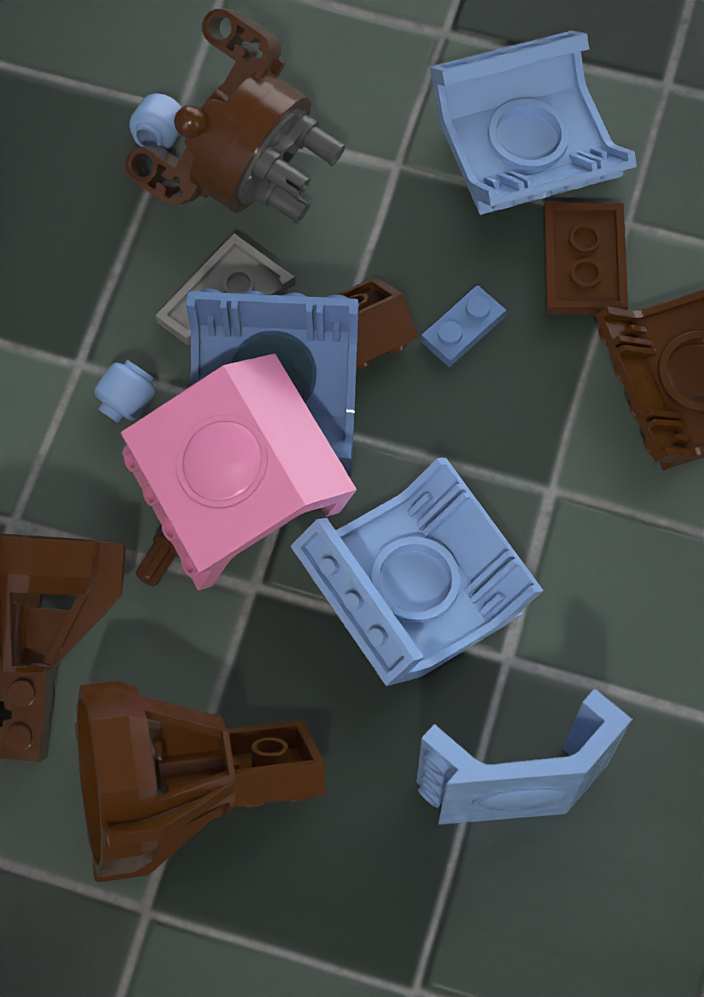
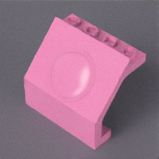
M275 353L221 366L120 432L126 442V446L122 451L125 465L129 471L133 472L142 488L146 503L152 506L162 525L164 536L173 544L181 559L184 572L191 577L198 591L212 587L230 560L246 548L308 511L321 508L326 517L340 513L357 490Z

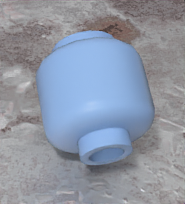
M155 93L146 96L132 114L129 123L131 134L140 147L159 146L165 150L171 148L180 136L174 124L175 114L182 108L180 104L164 94Z
M126 360L124 365L121 363L111 364L94 389L96 398L102 402L98 410L119 423L122 417L130 421L138 420L155 396L156 391L151 384L154 378L129 360Z

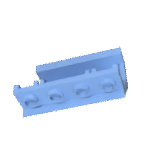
M568 31L430 67L441 128L480 215L619 178L624 175L623 170L637 167L635 151L617 146L612 142L586 86L581 51L589 50L586 33Z
M437 458L401 494L337 530L334 529L327 518L317 519L290 546L386 686L426 675L522 616L521 611L544 591L447 458Z
M594 688L582 702L563 750L570 756L494 765L477 761L434 724L421 740L416 783L420 785L418 792L434 807L438 808L442 804L438 825L567 814L608 766L632 719Z

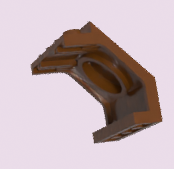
M704 289L641 310L631 311L607 306L597 312L595 317L600 327L599 336L602 342L609 348L615 363L613 366L614 373L625 387L629 397V409L635 419L639 421L645 436L644 446L647 452L654 458L655 462H660L663 470L703 458Z

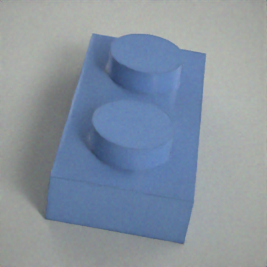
M477 285L421 335V343L450 368L505 318L506 309Z

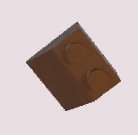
M376 276L337 294L346 296L349 299H358L359 318L356 370L367 367L371 364L372 359L379 355L396 353L407 347V342L418 338L403 293Z

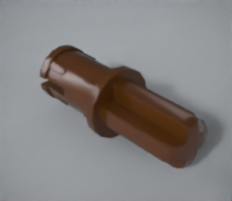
M163 531L160 535L156 534L153 537L154 545L136 571V576L150 586L158 585L174 559L179 557L171 541L167 540L164 536Z

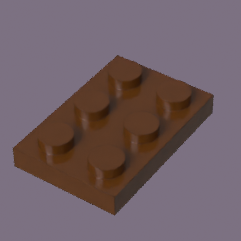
M545 202L543 214L546 315H595L607 306L628 310L624 203Z

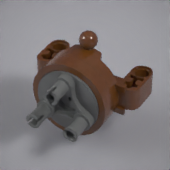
M213 9L203 19L202 33L210 44L236 61L224 83L212 93L201 109L194 105H186L175 114V129L180 135L186 137L184 143L187 148L180 159L159 146L138 147L126 155L124 162L125 171L132 181L168 205L189 203L196 200L200 195L203 198L210 196L232 212L238 213L257 200L265 207L271 205L293 220L295 224H298L304 218L311 205L309 201L301 198L306 190L303 186H308L311 178L289 164L299 148L306 147L326 161L328 165L333 166L342 156L346 144L339 142L318 127L319 123L309 116L311 100L279 78L286 65L284 61L279 60L281 56L279 39L240 11L234 9ZM225 17L230 20L232 26L231 33L227 38H224L220 32V24ZM244 40L250 43H260L259 50L263 52L262 57H256L258 51L251 45L242 44ZM146 155L153 162V170L150 174L147 173L143 166V160ZM180 179L181 181H180V183L178 184V183H176V182L173 181V180Z

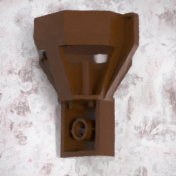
M0 533V701L4 702L6 710H12V717L5 719L3 723L0 722V759L40 762L47 758L53 670L122 597L126 551L124 544L75 538ZM42 594L77 595L70 610L40 608Z
M119 681L80 685L76 704L77 722H75V735L78 742L79 773L87 836L92 853L93 875L97 882L150 875L211 820L221 815H228L233 807H259L265 803L284 800L299 802L307 800L309 797L325 795V762L303 720L227 729L220 714H210L140 696L136 687ZM147 719L158 721L160 723L148 721ZM152 755H155V770ZM157 785L159 791H163V795L157 796Z

